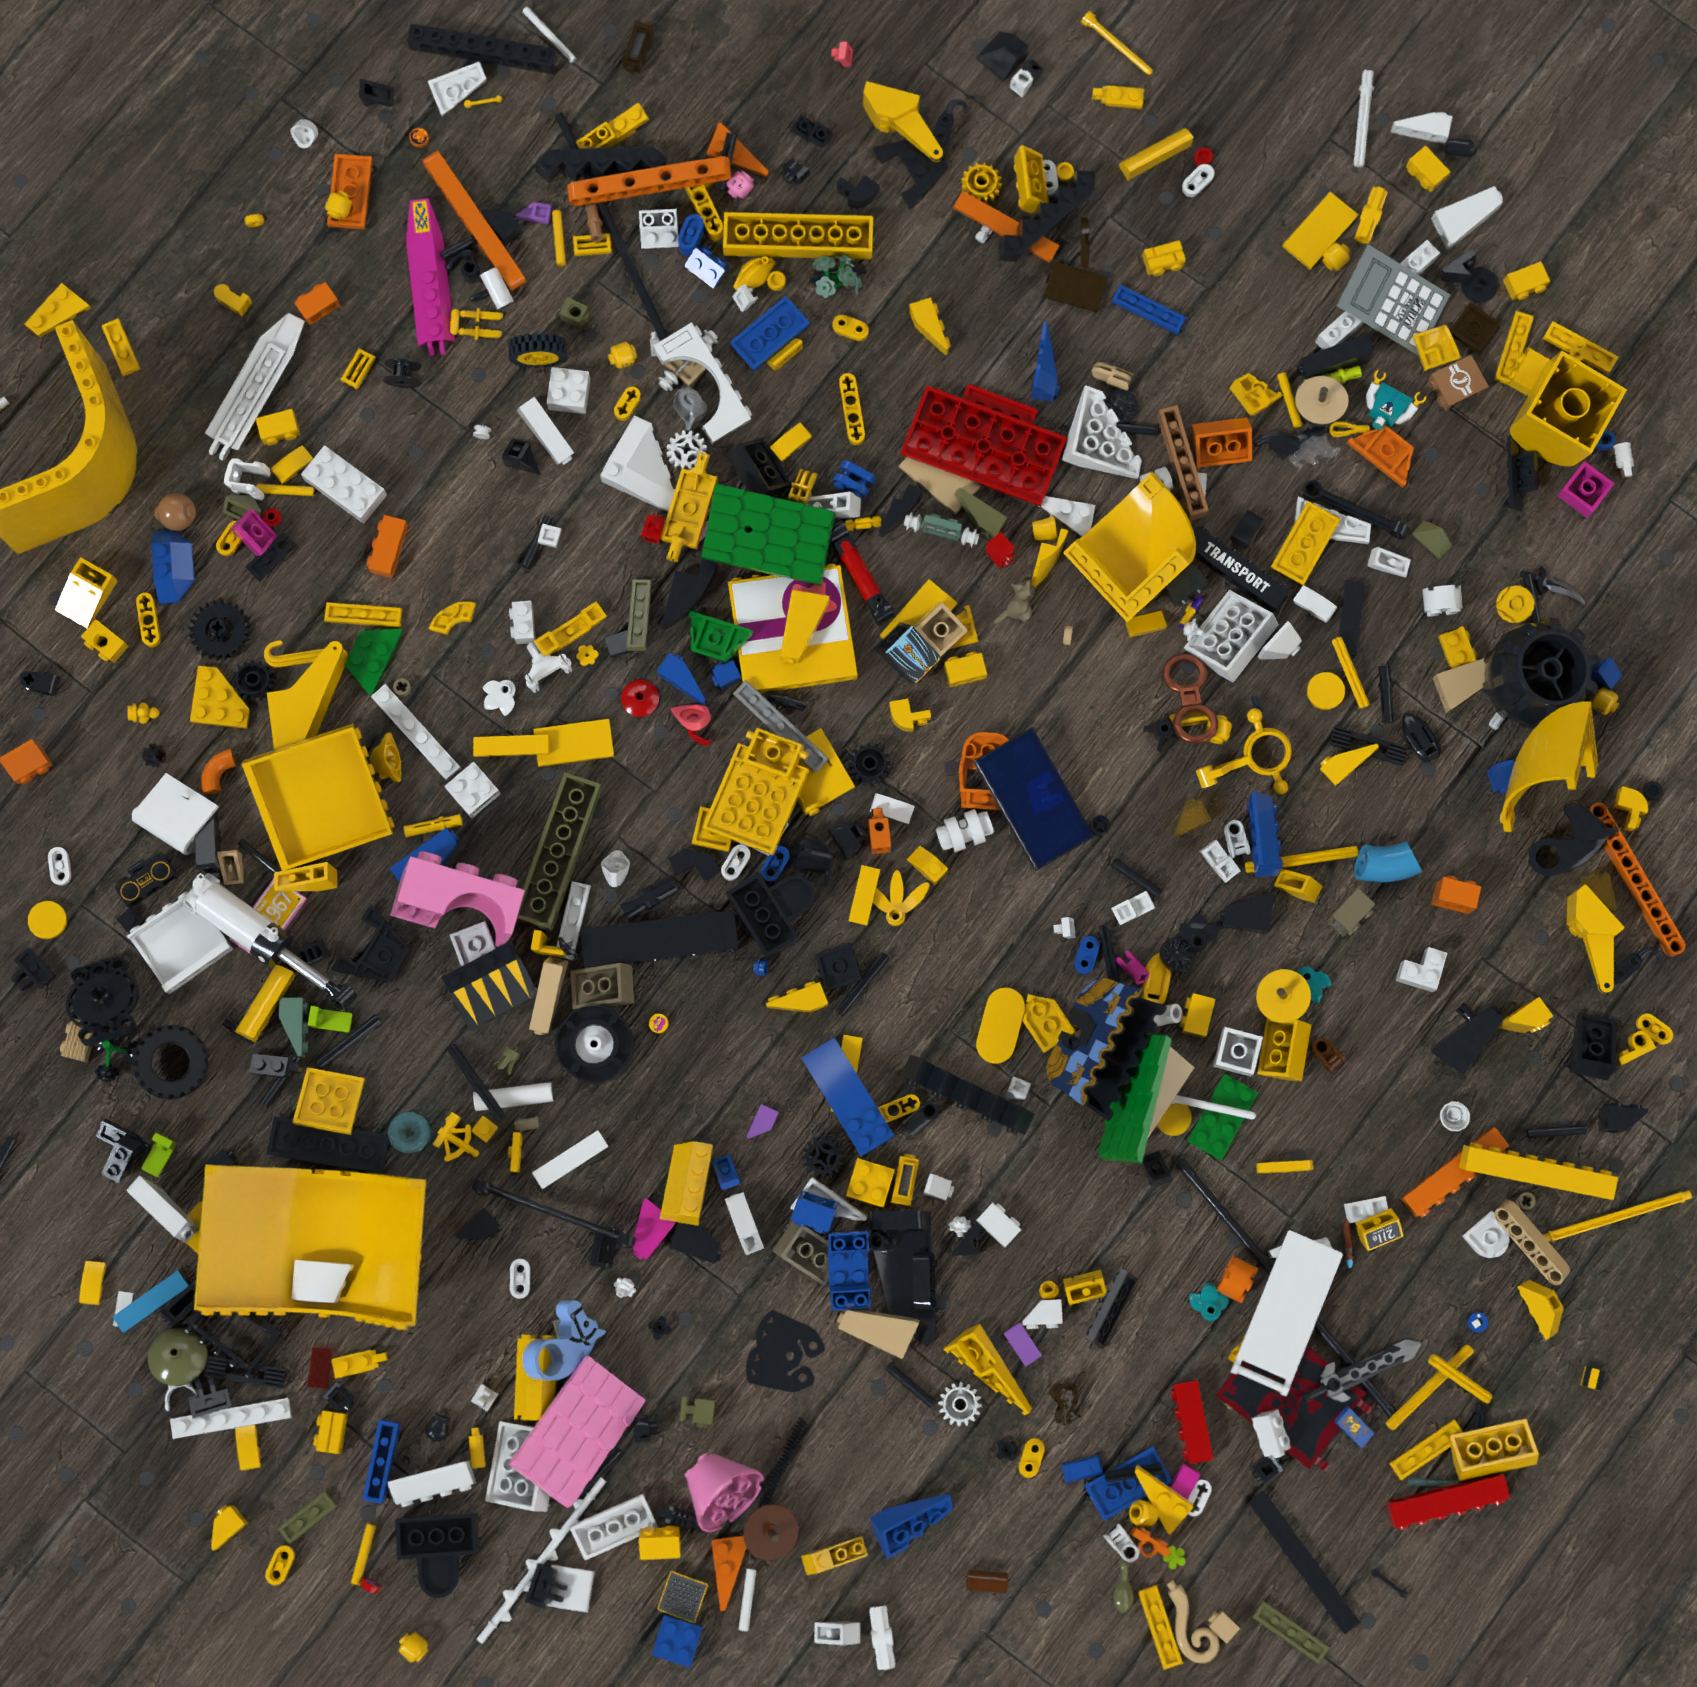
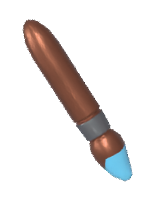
M1344 1220L1343 1238L1346 1254L1344 1258L1348 1268H1351L1354 1262L1351 1227L1349 1221Z

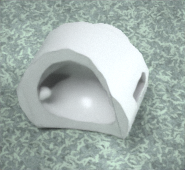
M301 119L291 128V134L300 148H308L318 137V130L310 120Z

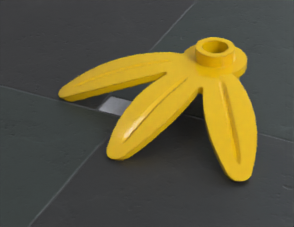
M895 870L890 886L891 902L876 888L873 904L887 913L886 919L890 925L899 926L905 921V913L914 909L924 899L930 884L928 882L921 884L902 902L904 896L903 880L900 871ZM899 915V918L894 920L893 916Z

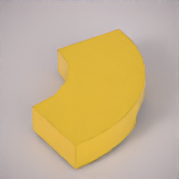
M457 602L448 606L434 617L429 630L448 635L451 628L456 624L472 621L477 604L474 602Z

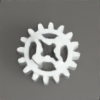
M682 430V435L675 433L676 439L670 438L671 444L667 445V449L670 451L666 453L667 457H671L669 459L670 464L675 462L674 467L676 469L681 466V469L688 468V470H691L693 466L695 467L698 453L702 452V455L706 453L704 451L707 450V445H703L705 442L703 438L699 440L698 433L693 436L691 430L688 434ZM693 442H695L698 445V447H694ZM686 448H689L690 451L685 454L684 451H686ZM674 453H676V455H680L681 461L675 456Z

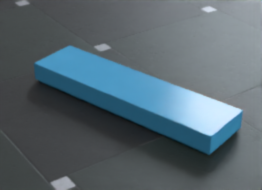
M177 1270L114 1315L113 1319L121 1331L126 1333L179 1295L189 1284L181 1272Z

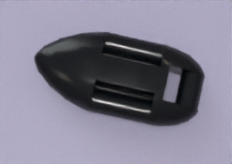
M1404 713L1402 717L1403 734L1415 754L1427 763L1440 757V743L1429 725L1415 714ZM1433 747L1434 751L1427 755L1425 751Z

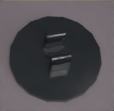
M1475 267L1468 270L1471 274L1470 283H1461L1462 292L1465 297L1476 303H1484L1491 300L1498 289V280L1495 274L1483 267Z

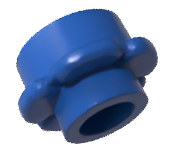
M762 958L755 961L753 971L758 977L761 975L766 976L768 972V961L762 960Z

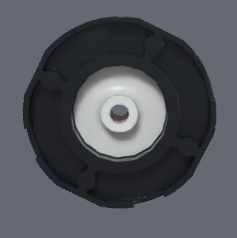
M601 1005L580 1007L571 1012L558 1028L555 1037L556 1054L561 1066L578 1081L592 1085L605 1084L618 1078L631 1062L634 1054V1037L627 1022L612 1009ZM594 1042H597L598 1045L595 1048H593L592 1044Z

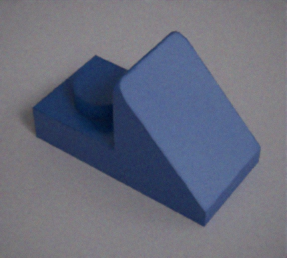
M730 1154L712 1160L722 1190L740 1184Z

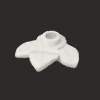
M493 680L483 686V690L488 693L484 700L485 709L493 710L500 708L504 716L508 715L515 705L513 696L515 695L516 687L514 683L510 680H503L501 682ZM504 686L508 687L507 693L503 691Z

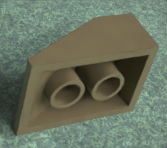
M616 963L570 971L573 1009L596 1005L612 1007L634 1004L632 965Z
M792 1221L772 1251L825 1286L829 1281L828 1240L809 1227L798 1226L794 1223L795 1221Z

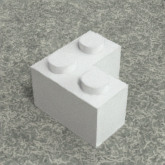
M1428 947L1424 950L1420 964L1407 960L1400 963L1395 981L1430 992L1436 991L1447 953Z

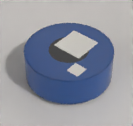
M1473 1313L1468 1317L1467 1325L1473 1332H1483L1488 1327V1319L1482 1313Z

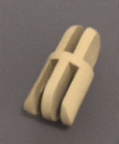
M1102 362L1094 364L1092 369V375L1095 378L1123 390H1128L1131 378L1133 377L1132 372Z

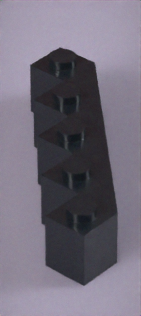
M653 146L549 149L536 161L535 172L549 184L561 171L576 182L587 171L591 172L595 177L608 176L613 170L620 174L639 169L666 166L667 157Z
M1077 170L1071 178V187L1059 186L1053 194V203L1040 202L1035 210V220L1022 219L1017 226V236L1004 235L999 242V261L1017 262L1079 205L1086 201L1095 190V172Z
M911 1054L901 1073V1076L907 1079V1084L913 1087L919 1085L931 1091V1095L938 1099L944 1097L956 1103V1107L963 1111L969 1109L981 1115V1119L988 1123L994 1121L1006 1127V1131L1013 1135H1016L1017 1132L1025 1135L1035 1115L1022 1106L1011 1103L997 1094L986 1091L972 1082L961 1079L951 1072L938 1068L926 1060Z

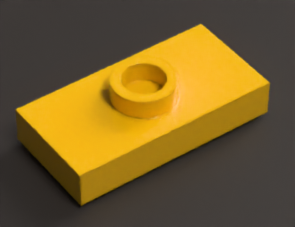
M513 1132L512 1146H509L508 1158H511L510 1172L512 1173L520 1172L523 1135L519 1132Z

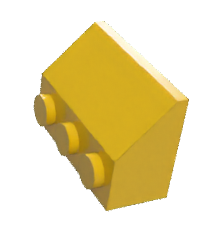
M1022 145L1014 156V170L1017 176L1016 186L1019 191V206L1022 210L1031 214L1035 212L1040 202L1049 203L1043 156Z
M1538 997L1504 1018L1498 1028L1521 1033L1528 1031L1533 1033L1547 1026L1550 1023L1549 1019L1553 1015L1541 998Z
M1267 1018L1257 1074L1282 1080L1302 1082L1311 1024L1300 1020L1278 1023Z

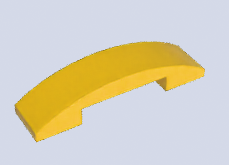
M596 601L583 609L579 615L554 631H548L534 640V643L544 657L549 656L588 633L606 619L607 615Z

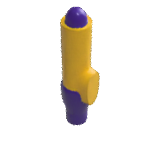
M1198 596L1193 603L1187 606L1186 613L1179 622L1180 628H1184L1185 624L1191 620L1203 601L1202 597Z

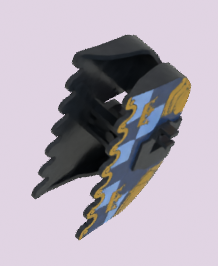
M1101 978L1087 985L1077 997L1073 1008L1069 1012L1071 1015L1070 1023L1082 1029V1032L1078 1038L1061 1031L1058 1037L1059 1041L1048 1059L1047 1076L1054 1087L1068 1094L1084 1107H1089L1107 1121H1110L1113 1117L1110 1104L1112 1102L1117 1103L1122 1099V1093L1118 1090L1119 1086L1129 1084L1131 1076L1127 1073V1070L1130 1067L1135 1068L1139 1065L1140 1059L1136 1056V1052L1138 1050H1145L1148 1047L1149 1043L1145 1039V1035L1148 1032L1153 1033L1156 1031L1157 1023L1154 1021V1017L1156 1015H1163L1167 1010V1006L1141 998L1144 993L1142 989L1130 987L1107 978Z

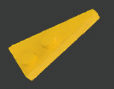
M1137 1465L1135 1467V1474L1150 1502L1157 1508L1159 1512L1158 1517L1170 1535L1193 1509V1503Z

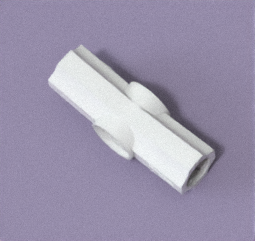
M887 1606L869 1608L872 1623V1643L876 1651L878 1670L894 1668L893 1636L891 1627H889Z

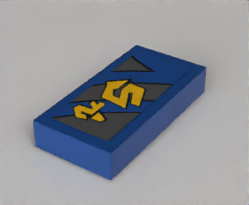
M1347 1406L1334 1420L1360 1448H1363L1374 1435V1432Z

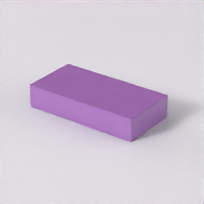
M1020 1322L1003 1333L1025 1367L1042 1356Z

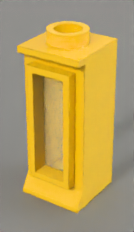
M904 1154V1157L900 1156L891 1200L892 1204L911 1206L919 1160L915 1159V1155Z

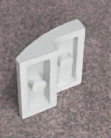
M552 1565L553 1568L558 1569L554 1581L566 1584L568 1588L566 1591L552 1586L550 1593L561 1595L564 1597L562 1603L548 1598L546 1606L588 1612L594 1571Z

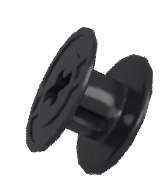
M403 358L388 359L384 362L386 367L393 369V375L383 378L385 384L398 388H415L421 384L419 380L412 377V371L422 368L420 363Z

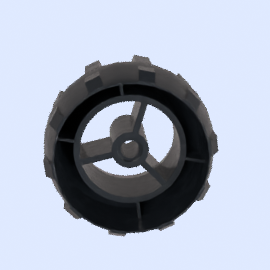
M1547 618L1536 623L1527 622L1503 634L1494 648L1487 652L1484 659L1486 664L1485 682L1482 684L1484 692L1488 694L1491 702L1496 707V712L1502 718L1507 717L1513 722L1521 724L1523 728L1534 729L1544 718L1557 709L1572 703L1584 702L1585 699L1594 696L1598 685L1591 680L1592 667L1600 663L1598 655H1589L1581 643L1585 638V634L1579 628L1572 632L1561 628L1560 621L1556 618ZM1529 646H1538L1549 650L1544 660L1531 666L1522 665L1525 651ZM1564 672V684L1560 692L1555 680ZM1528 684L1532 687H1539L1543 698L1534 693Z

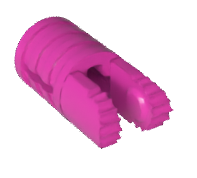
M1127 950L1125 954L1130 961L1126 964L1118 957L1116 962L1136 984H1142L1148 979L1150 973Z

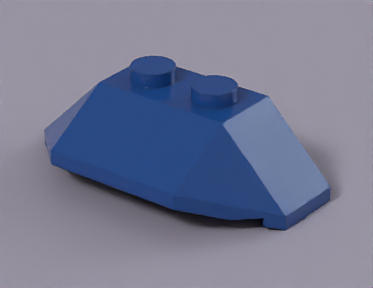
M156 530L153 533L151 550L153 579L160 605L179 603L195 581L192 543L174 530Z

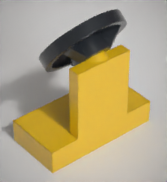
M534 930L531 950L537 955L565 958L566 954L573 955L575 958L579 956L561 937L558 938L560 947L546 945L547 936L542 931Z

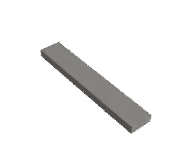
M747 680L733 693L774 734L803 744V751L809 754L806 760L801 759L815 773L829 760Z

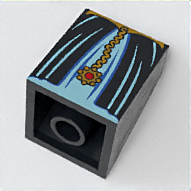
M899 622L874 648L884 660L911 684L922 682L925 674L929 670H933L941 659L939 654L912 625Z

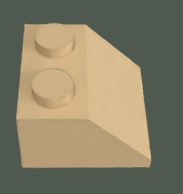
M938 602L913 626L940 657L968 631L943 602Z

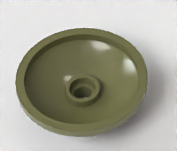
M177 1327L163 1332L154 1340L148 1353V1365L151 1373L158 1381L169 1386H182L194 1381L203 1372L208 1359V1350L206 1343L203 1345L199 1343L202 1337L197 1332L192 1330L189 1334H186L185 1330L187 1328ZM177 1350V1355L172 1356V1352Z

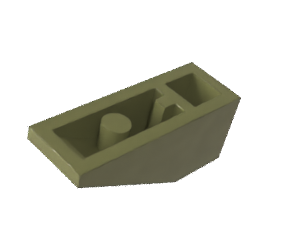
M959 487L954 495L974 527L980 532L979 534L986 539L994 538L1007 517Z

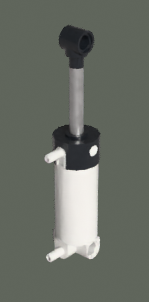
M207 873L205 876L198 874L197 878L193 881V888L181 899L182 905L194 915L196 913L248 950L251 955L266 966L273 967L280 960L286 962L328 993L330 1002L338 1010L345 1011L357 998L356 992L346 984L335 985L290 952L288 949L292 944L293 936L220 884V880L212 874Z

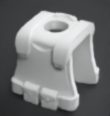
M231 459L224 477L225 485L236 494L241 492L249 494L255 499L263 500L265 495L256 486L239 482L242 472L270 478V468L264 463L257 461L245 463L240 459Z

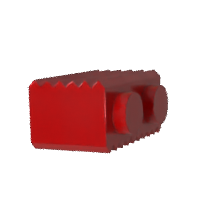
M1000 532L987 543L986 553L999 569L1003 566L1007 568L1014 562L1015 547L1013 544H1010L1008 538H1005L1003 532Z

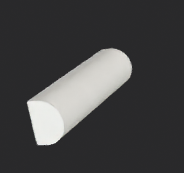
M551 1082L489 1090L501 1108L554 1102ZM473 1092L475 1111L489 1110L477 1092Z

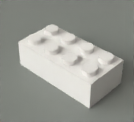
M325 445L301 474L308 484L363 524H365L387 496L381 486Z

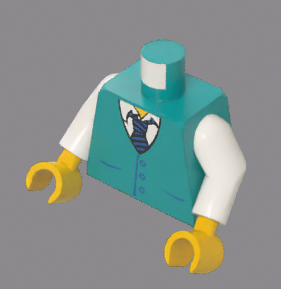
M1376 370L1373 375L1375 380L1371 382L1366 394L1367 407L1370 409L1369 416L1375 419L1372 423L1373 427L1381 430L1384 425L1393 427L1395 423L1401 424L1410 420L1418 410V405L1426 401V396L1422 401H1418L1417 396L1421 393L1418 392L1415 395V401L1412 402V398L1383 382L1380 385V381L1385 379L1386 374L1384 372L1383 377L1378 379L1376 376L1378 370Z

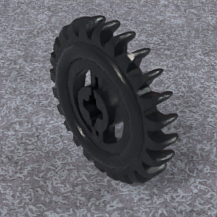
M221 599L218 605L213 600L212 607L206 602V610L199 607L201 614L193 613L197 620L190 619V622L195 625L188 627L190 631L194 632L189 634L190 638L195 639L191 644L198 645L195 650L197 652L203 650L201 655L206 656L208 654L209 660L214 656L217 661L220 660L221 656L224 660H227L228 655L234 658V652L236 651L240 654L239 648H246L243 642L250 640L246 636L251 634V631L246 629L251 626V623L246 622L249 617L247 615L242 616L244 610L240 609L238 611V604L232 607L231 601H228L227 605H225ZM226 618L232 622L234 632L232 637L223 643V640L228 637L230 632L225 624ZM209 624V631L216 638L215 643L210 641L207 636V627ZM221 626L223 629H220L219 633H217L216 630Z

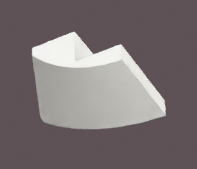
M295 1260L291 1299L337 1303L341 1290L346 1284V1276L353 1269L354 1265Z

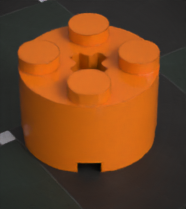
M1232 1256L1216 1291L1242 1303L1246 1295L1244 1290L1249 1291L1253 1280H1250V1278L1255 1277L1258 1268Z

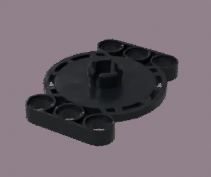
M115 956L76 968L71 973V978L75 985L68 994L66 1011L71 1021L76 1026L82 1028L78 1033V1037L85 1046L128 1035L136 1029V1022L130 1014L137 1005L139 987L134 977L126 972L128 964L122 956ZM123 963L120 968H114L116 964ZM98 969H104L102 973L95 974ZM85 974L83 979L76 980L79 975ZM128 977L131 981L128 982L125 978ZM125 1022H131L128 1027H122ZM112 1027L110 1032L103 1033L104 1029ZM93 1033L89 1039H84L86 1034Z

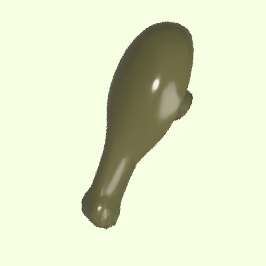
M1121 1561L1119 1565L1121 1576L1114 1590V1602L1117 1610L1125 1613L1132 1606L1133 1591L1128 1578L1129 1562Z

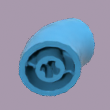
M1406 840L1388 846L1364 845L1359 851L1354 868L1355 879L1375 883L1400 881L1423 873Z

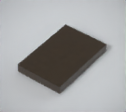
M1054 262L1044 298L1098 313L1108 276Z

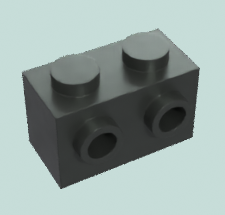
M1193 564L1176 576L1162 590L1175 607L1180 604L1184 606L1191 601L1190 597L1195 593L1198 596L1206 590L1205 586L1208 581L1197 566Z

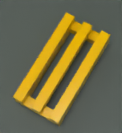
M602 234L603 240H607V242L577 244V242L592 241L591 235L573 236L574 255L611 254L610 234Z
M359 348L341 377V382L347 383L358 390L376 357ZM364 355L350 380L347 379L360 356ZM369 358L368 362L366 363L365 367L363 368L362 372L360 373L359 377L357 378L356 382L354 383L356 377L358 376L359 372L361 371L362 367L364 366L366 360Z

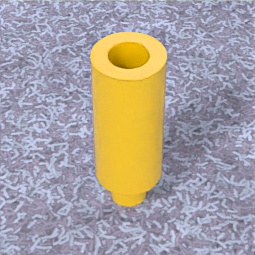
M479 1427L471 1428L472 1436H469L471 1468L486 1467L483 1435H480Z

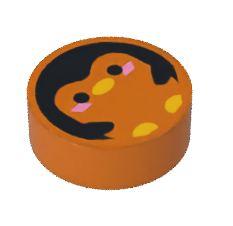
M416 128L410 133V140L413 146L422 148L428 144L429 136L426 130Z

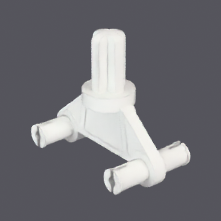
M530 642L527 646L533 658V665L530 673L526 674L525 679L527 687L532 692L536 693V689L539 691L538 681L559 668L563 669L565 673L572 672L571 661L565 654H561L562 657L560 655L559 657L550 655L544 657L534 642Z

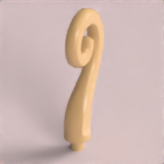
M1171 1580L1166 1585L1170 1589L1168 1595L1176 1607L1175 1632L1177 1644L1181 1652L1189 1660L1196 1663L1210 1662L1219 1651V1639L1213 1630L1205 1627L1198 1628L1192 1634V1644L1195 1647H1200V1638L1206 1636L1210 1640V1647L1202 1653L1192 1649L1186 1636L1189 1614L1188 1597L1182 1585H1176Z

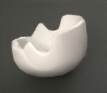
M1451 1101L1441 1109L1440 1120L1448 1130L1459 1132L1469 1124L1470 1113L1461 1102Z

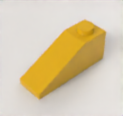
M328 862L274 872V890L276 892L324 891L337 888V870Z

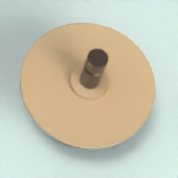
M1317 376L1306 380L1300 385L1296 393L1295 402L1299 413L1305 421L1314 426H1327L1340 419L1346 412L1348 394L1343 385L1337 380L1326 376Z

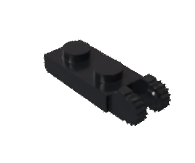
M286 533L282 534L274 542L272 541L271 545L262 555H257L246 566V569L259 582L296 547L297 544L292 541L284 549L281 550L279 548L288 539Z

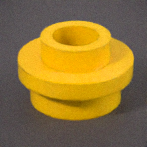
M1046 1281L1042 1283L1039 1293L1043 1299L1052 1300L1058 1296L1059 1288L1054 1282Z

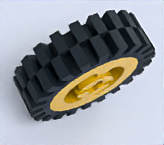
M526 333L525 336L518 335V337H513L508 342L509 361L515 365L520 364L521 367L527 365L528 368L532 366L539 368V366L547 367L549 365L552 367L554 364L559 365L560 362L564 363L567 360L566 339L562 336L559 337V335L553 336L551 333L547 335L545 333H533V335Z

